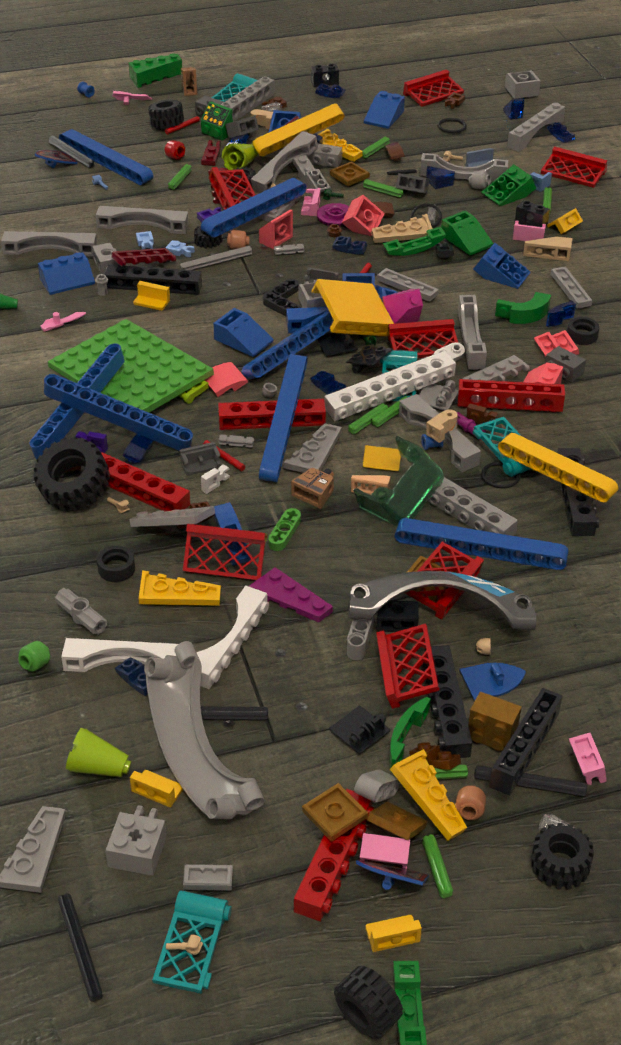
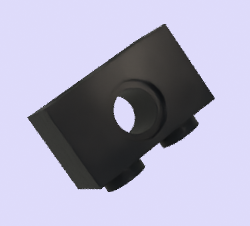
M337 65L312 66L311 83L313 87L339 85V69Z
M523 200L516 206L515 221H519L518 224L542 227L543 224L547 226L550 209L543 205Z
M390 600L377 612V632L383 630L385 632H398L418 626L419 623L418 601Z

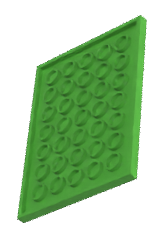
M127 319L120 321L118 324L107 328L105 331L96 334L94 337L81 342V344L68 349V351L48 361V366L70 381L78 383L108 345L119 344L125 362L100 393L148 413L214 375L213 368Z

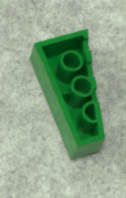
M172 53L168 56L161 55L156 58L128 62L129 77L136 87L140 88L142 87L141 84L144 83L149 85L154 80L162 81L163 77L171 78L180 75L182 59L178 54Z

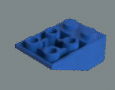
M496 243L491 246L473 268L474 271L486 280L516 289L520 287L531 273Z
M233 308L213 323L214 340L252 357L256 356L274 341L247 313Z

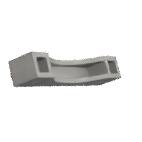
M552 103L509 132L507 148L520 152L527 147L532 137L540 128L547 124L553 126L561 124L564 121L565 106L559 103Z
M302 131L251 178L253 190L261 193L270 189L272 183L275 184L279 172L291 163L294 157L309 156L318 148L317 137Z
M423 153L420 175L469 180L474 171L484 170L491 175V181H495L508 169L509 160L493 159L483 165L463 167L451 164L437 154Z
M99 206L96 213L97 228L114 229L126 225H149L159 227L170 233L186 234L189 225L188 211Z
M4 231L1 244L3 254L19 255L39 249H60L72 253L83 252L85 256H93L92 246L97 245L96 233Z
M459 295L458 316L468 369H484L487 351L479 332L476 295Z
M417 394L400 400L399 415L408 424L425 429L426 422L439 414ZM457 428L445 434L443 441L450 449L451 463L464 472L480 465V449L462 435Z

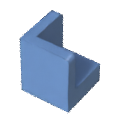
M535 172L530 174L536 186L535 190L541 192L544 188L550 186L552 173L548 172L544 176Z

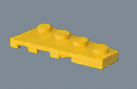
M329 129L318 134L323 137V144L342 147V157L354 162L363 156L362 150L352 144H347L345 139H339L337 134H331Z
M142 570L139 604L220 606V585L200 581L191 583L187 582L185 578L180 577L177 580L170 579L164 574L158 573L155 576L150 575L149 571Z
M423 749L394 764L390 771L449 841L463 833L467 826L454 803L449 802L446 796L447 790L443 784H439L435 776L437 772L433 765L428 764L426 760L427 754Z

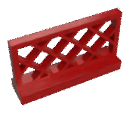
M446 69L405 82L403 94L405 96L410 95L423 107L445 100L453 92L464 94V89L449 77L450 72Z
M554 146L551 156L541 169V174L545 175L550 172L552 177L594 188L601 176L607 172L608 160Z
M217 167L211 168L209 180L224 210L240 203L241 199H249L244 196L245 194L251 197L256 195L243 169L219 171ZM234 175H241L242 178L240 179ZM232 179V180H234V181H236V182H238V183L235 184V183L231 182L230 180ZM242 184V185L246 186L247 188L245 189V188H243V187H241V186H239V185ZM237 189V190H239V191H241V192H243V193L240 194V193L236 192L235 190Z
M454 319L388 325L387 337L392 349L413 351L417 347L423 350L417 353V359L434 355L435 351L430 350L432 346L440 349L451 343H458L454 329ZM427 337H436V338H435L434 340H431V339H429V338H427ZM419 338L417 342L412 339ZM440 339L443 342H445V344L442 346L436 342ZM422 341H425V342H427L429 345H428L427 347H425V346L421 345L420 343H421ZM408 342L413 346L411 348H408L404 346V344Z
M187 524L183 571L258 580L262 577L267 533ZM192 536L199 537L204 543L197 550L191 545ZM214 539H218L223 547L214 553L208 544ZM234 541L238 542L243 548L235 555L227 547ZM252 544H260V553L253 558L247 548ZM206 546L212 555L203 561L198 552ZM226 549L232 557L223 564L217 554ZM243 551L251 558L244 566L236 558ZM196 555L201 564L196 568H188L189 559ZM215 557L221 566L212 571L206 563ZM234 559L240 569L235 573H230L225 566ZM254 562L258 567L257 576L249 575L244 568Z
M441 542L418 571L456 572L477 577L481 571L484 559L479 556L473 559L450 545ZM443 549L444 551L450 553V556L442 557L440 553L441 550ZM452 561L454 567H445L444 562ZM457 561H464L468 565L459 566ZM439 562L441 568H432L431 563ZM434 586L435 590L426 591L424 587L421 588V591L411 590L405 593L436 611L435 616L443 620L465 591L451 587L440 590L438 586ZM437 595L439 601L435 603L428 596Z
M426 624L386 635L384 630L376 633L386 696L392 709L400 707V701L440 690ZM417 633H424L419 640L413 638ZM404 639L399 646L393 644V640ZM409 642L415 644L410 651L404 649ZM420 647L427 649L422 656L416 654ZM400 653L406 654L402 661L396 660ZM412 657L418 660L413 667L407 664ZM423 662L429 664L425 672L419 670ZM403 668L409 670L405 677L398 675ZM415 673L421 676L416 683L410 681ZM426 678L433 681L432 685L422 686ZM406 684L412 686L409 691L401 693Z

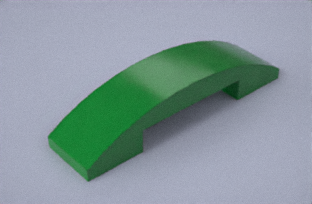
M440 226L427 230V236L401 244L396 239L383 243V246L390 255H412L435 246L446 237V234Z
M425 697L416 702L397 722L391 738L390 769L394 764L404 759L405 744H403V741L412 725L422 727L430 711L431 698Z
M393 961L394 991L403 1007V1015L397 1021L399 1045H427L421 1002L419 961Z

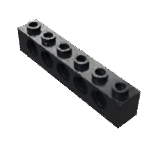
M108 264L104 273L108 278V289L138 291L137 284L139 281L169 287L170 293L199 295L202 286L201 271Z
M558 448V454L584 466L585 458L584 455H581L580 448ZM560 483L571 535L595 536L596 528H599V517H596V504H593V498Z
M450 645L431 646L440 690L428 693L427 697L432 700L431 715L436 718L434 720L435 733H439L438 745L440 746V751H450L451 754H460V758H469L472 751V739ZM424 662L421 665V668H425V670L429 667V664ZM426 678L424 683L432 685L433 681Z
M545 688L541 689L492 767L490 788L509 796L511 795L557 719L563 695Z

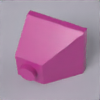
M409 289L382 297L384 306L394 324L419 321L423 307L420 289Z

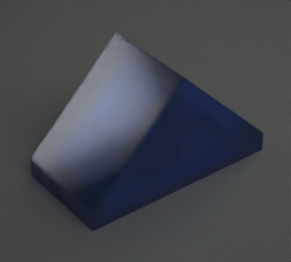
M524 98L513 99L503 108L504 113L510 120L523 118Z
M427 166L426 178L430 179L429 184L435 190L454 185L455 171Z

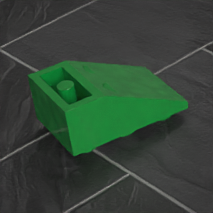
M513 164L486 187L482 194L498 206H503L526 198L536 189L532 176Z
M462 211L442 219L441 228L446 234L445 239L469 255L485 250L494 244L478 220L467 211Z

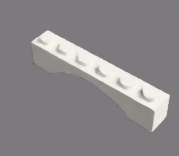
M245 586L236 598L237 620L232 630L217 644L196 652L202 665L200 686L210 689L213 683L219 680L221 672L229 666L233 655L239 652L241 644L244 640L248 639L253 627L258 625L262 614L268 611L267 593Z
M66 638L61 656L63 671L86 672L103 664L123 662L130 657L145 664L146 660L151 657L164 659L166 655L176 656L174 649L178 644Z

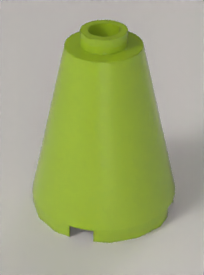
M231 143L225 146L222 151V159L225 162L224 166L228 170H233L237 167L245 168L258 156L252 144Z
M80 728L74 739L72 752L70 751L66 770L122 777L123 773H128L131 766V761L128 760L129 755L91 731Z

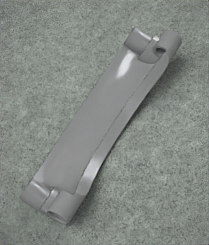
M189 641L178 644L174 649L176 656L166 655L164 659L148 658L145 662L144 671L154 727L165 759L183 790L210 819H232L236 814L247 815L253 810L260 808L265 803V799L256 779L244 778L231 772L218 759L209 744L202 721L200 706L202 665L193 644Z

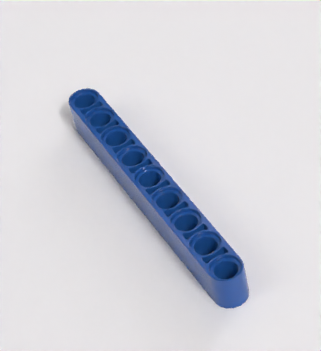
M73 129L59 135L60 140L94 160V162L138 185H143L154 177L153 172L148 167Z
M291 178L206 218L201 224V230L212 237H217L302 196L307 189V185L296 178Z
M329 310L246 364L242 368L243 376L247 380L263 376L287 360L290 354L297 353L330 331V326L334 320Z
M115 343L108 345L78 381V384L101 392L125 362L121 346ZM61 402L30 440V447L34 457L38 459L39 455H43V450L46 447L50 448L52 443L60 442L83 415L84 411Z
M289 355L260 466L259 480L278 482L307 367V356Z
M49 374L44 378V394L49 398L178 451L191 447L193 433L183 426L61 376Z
M409 518L400 519L395 532V539L403 544L436 549L441 542H444L467 555L561 570L566 567L569 553L568 548L563 544Z

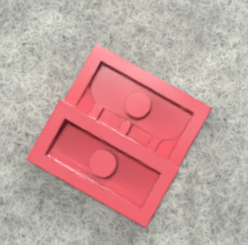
M566 330L554 335L546 332L534 337L535 342L545 357L546 354L558 346L575 355L579 354L578 347Z
M232 362L212 367L214 375L204 380L208 382V386L217 397L231 388L235 392L248 383V380Z

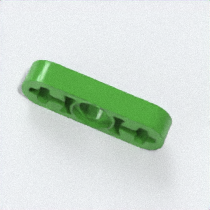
M290 508L283 513L268 537L271 550L281 551L286 547L301 523V513L299 510ZM281 528H288V529H290V530H288V531H281L280 529H281Z

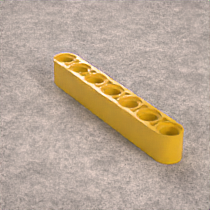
M332 104L256 138L252 145L259 156H265L287 146L302 131L310 134L317 133L341 122L345 115L338 104Z
M510 433L498 444V449L504 456L600 502H607L618 491V484L613 479L516 433Z

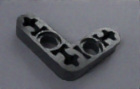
M288 279L263 295V304L286 316V309L301 308L299 305L287 300L288 297L299 290V282L295 279Z

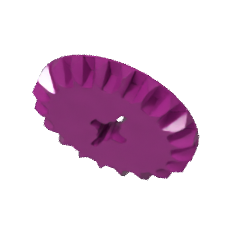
M340 203L326 204L317 210V218L328 226L337 224L340 227V225H344L342 221L349 206Z

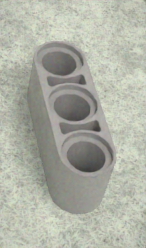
M374 616L371 620L353 619L347 637V656L350 659L361 660L364 658L374 627Z
M378 769L362 774L357 780L354 792L377 803L392 798L396 794L400 782L395 776Z

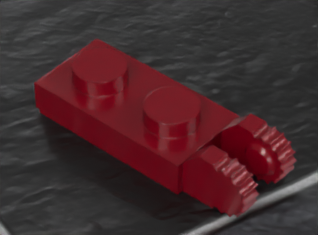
M212 140L208 141L201 159V165L216 166L220 155L221 141H217L216 147L213 146Z

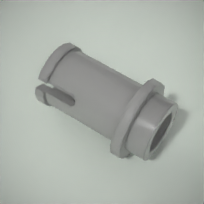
M104 274L97 275L95 282L98 287V295L105 296L108 294V278Z

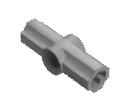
M63 588L58 591V594L55 596V602L72 616L74 623L83 625L93 634L99 635L104 631L107 626V620L89 606V601L86 598H79L69 589Z

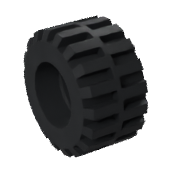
M167 99L157 101L148 108L151 126L170 128L184 121L182 103L178 100Z
M558 823L557 826L550 824L548 829L542 828L535 837L531 855V866L533 867L534 874H539L538 879L541 882L545 880L547 882L546 885L550 887L554 885L556 889L565 887L567 890L572 889V885L575 887L580 886L581 881L585 882L590 873L594 856L593 843L589 841L587 834H582L580 828L574 829L573 825L570 824L568 826H563V823ZM563 853L571 857V859H561L553 854Z
M357 966L334 989L336 1003L345 1018L358 1031L372 1039L381 1038L403 1015L401 1001L392 986L380 974L369 967Z

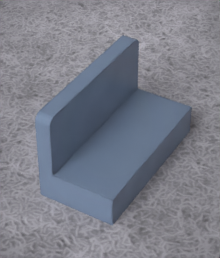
M487 148L467 152L465 167H474L493 160L494 149Z

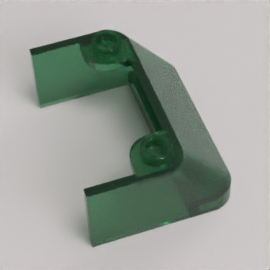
M396 436L395 440L400 455L412 463L393 490L380 487L371 495L357 488L353 491L360 508L398 526L400 519H414L442 483L444 475L442 469L423 448Z

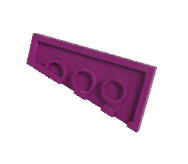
M276 567L248 586L267 593L268 602L272 600L279 603L280 607L285 609L292 608L296 610L297 614L316 622L322 621L333 612L332 605Z

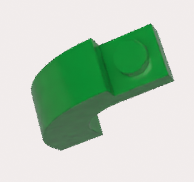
M535 292L534 297L524 303L498 299L495 316L510 319L509 323L513 324L536 322L548 313L551 295Z

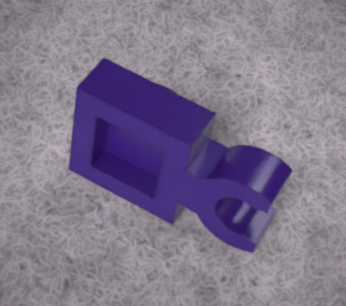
M217 207L214 210L207 209L197 212V218L203 222L206 218L221 212V207Z
M79 431L75 436L94 443L100 452L106 453L108 449L106 434L89 431L87 435Z

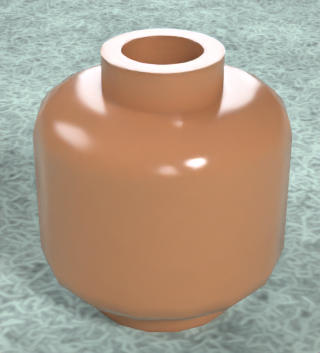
M232 230L227 236V246L231 250L249 246V236L246 235L245 231Z
M465 786L458 791L455 807L462 818L466 820L479 819L485 811L486 795L479 787Z

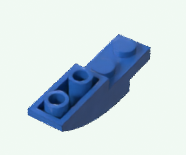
M230 502L214 506V517L218 527L242 530ZM235 541L227 546L234 555L243 549ZM245 551L236 557L240 564L251 560ZM234 559L231 561L232 566L238 565Z

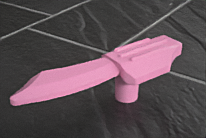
M113 91L112 97H115L117 100L124 101V105H128L130 99L152 100L151 97L145 94H131L121 91Z
M54 312L53 318L45 320L40 325L41 329L45 332L61 327L66 322L84 316L86 312H75L63 319H60L58 312Z

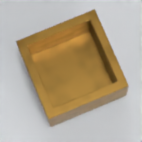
M479 692L470 709L468 726L471 739L476 743L503 751L519 726L522 706Z

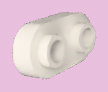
M455 342L436 350L434 354L446 351L454 361H457L464 356L465 348L462 344Z

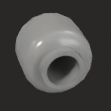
M484 170L474 171L469 177V184L474 190H484L491 184V175Z

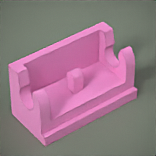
M320 188L307 189L306 193H312L313 196H304L301 215L317 216V210L320 205Z
M515 221L513 240L530 241L544 238L546 224H543L542 227L519 225V221Z
M591 733L569 738L587 784L591 785V779L594 777H598L600 783L607 782L605 766Z
M363 833L360 860L365 861L366 859L401 864L402 868L407 869L410 839L405 840Z

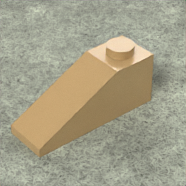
M550 237L525 241L523 256L569 261L572 238Z

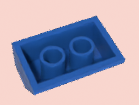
M83 252L38 263L40 280L49 295L95 284L89 261Z

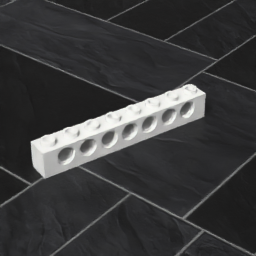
M442 351L325 396V409L334 422L396 397L455 376L456 362L446 351Z

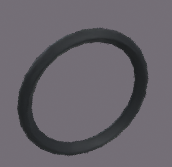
M445 118L439 121L438 127L447 133H459L466 129L467 124L458 118ZM445 121H458L464 127L459 130H448L442 128L441 123Z
M417 170L388 171L387 175H398V173L412 174L416 173Z
M420 204L412 210L411 218L414 217L415 211L421 207L429 206L436 209L439 213V219L435 224L431 225L432 228L439 225L442 220L441 210L433 204Z
M500 461L487 464L481 472L483 480L496 488H510L515 486L520 480V474H517L515 481L511 484L499 485L489 481L485 475L486 470L494 465H503Z

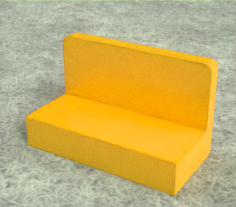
M575 208L547 224V227L556 224L560 234H563L583 220Z
M139 281L137 284L138 296L133 301L134 305L162 311L169 303V287Z
M365 445L363 467L399 471L402 449Z
M144 770L142 774L134 771L130 776L132 792L170 808L183 791L179 783L148 770Z
M406 915L366 924L365 930L372 951L377 952L420 942L422 927L419 920L414 921L412 915Z

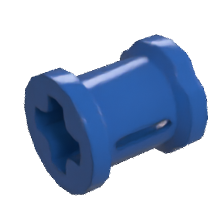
M83 81L78 84L77 90L79 93H84L89 98L94 95L95 90L93 86H88Z
M422 434L421 440L424 450H428L431 447L443 448V441L439 443L426 434Z

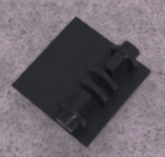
M330 333L322 335L317 339L326 356L358 350L350 334Z
M367 345L361 351L352 355V358L346 361V363L352 364L353 372L359 373L368 365L373 366L393 349L385 348L384 346L372 347Z
M360 705L329 727L332 733L359 755L391 731V729L385 726L386 717L383 714L373 716Z

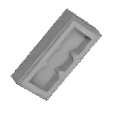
M185 865L183 890H232L233 865Z

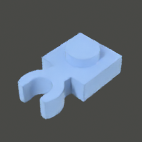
M151 231L136 233L138 246H141L142 249H153L154 240Z
M172 240L166 247L167 250L176 256L183 254L186 257H191V253L195 252L194 246H186V243Z

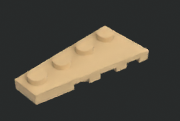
M425 214L422 215V218L417 219L413 217L407 222L398 221L395 225L387 224L372 228L371 234L374 243H382L396 239L401 241L427 236L426 231L433 228L428 215Z

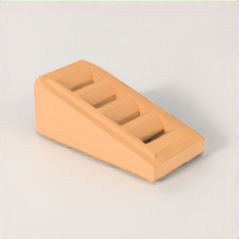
M352 475L351 492L387 498L390 491L391 476Z

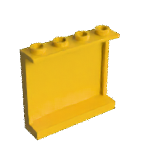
M317 279L311 290L312 293L321 294L334 320L330 326L332 333L387 336L388 325L394 324L373 284Z

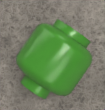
M32 641L19 651V664L28 671H37L49 663V648L40 641Z

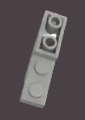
M306 155L293 158L292 162L298 170V177L307 185L308 189L320 188V192L325 191V189H331L320 170L313 167Z

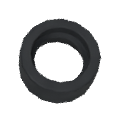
M576 317L568 323L567 333L574 343L589 345L597 341L600 328L597 321L591 318Z
M123 546L105 548L97 556L99 575L110 582H121L128 579L135 571L134 554L130 549ZM113 560L127 562L125 565L116 568L106 566L108 562Z

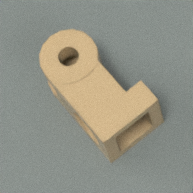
M259 109L251 111V117L256 116L258 125L265 126L266 129L270 128L273 112Z
M450 409L445 410L426 422V435L439 443L442 442L448 431L457 428V412Z

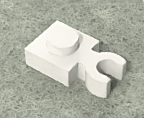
M221 465L218 470L214 468L202 475L201 490L207 494L220 486L221 480L225 481L230 477V475L225 473L229 470V467Z

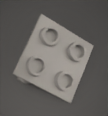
M449 380L445 383V386L431 384L424 387L419 396L431 407L445 411L451 407L458 395V390L455 389V382Z

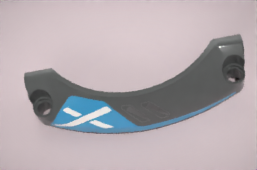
M418 571L389 575L354 585L349 596L348 618L371 620L386 603L403 593L424 587H451L467 591L487 601L504 616L513 629L535 630L536 612L534 606L532 607L530 597L524 594L520 595L496 583L459 573ZM360 591L364 594V598H356L354 593ZM516 603H524L526 609L518 607Z

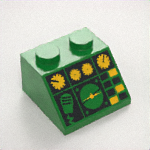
M210 101L201 119V133L222 141L228 138L225 124L233 122L232 109Z

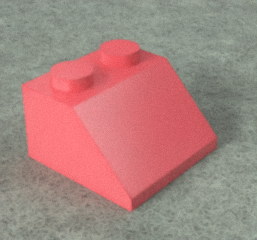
M361 195L352 200L342 223L352 232L372 236V228L379 226L385 213L367 197Z
M290 209L260 228L259 243L274 249L275 246H279L292 238L293 210Z
M545 363L529 371L523 382L561 384L563 366Z

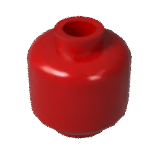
M171 140L165 145V154L168 158L179 160L185 155V146L180 141Z

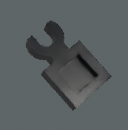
M447 241L443 244H436L438 257L449 258L454 256L452 245H448Z

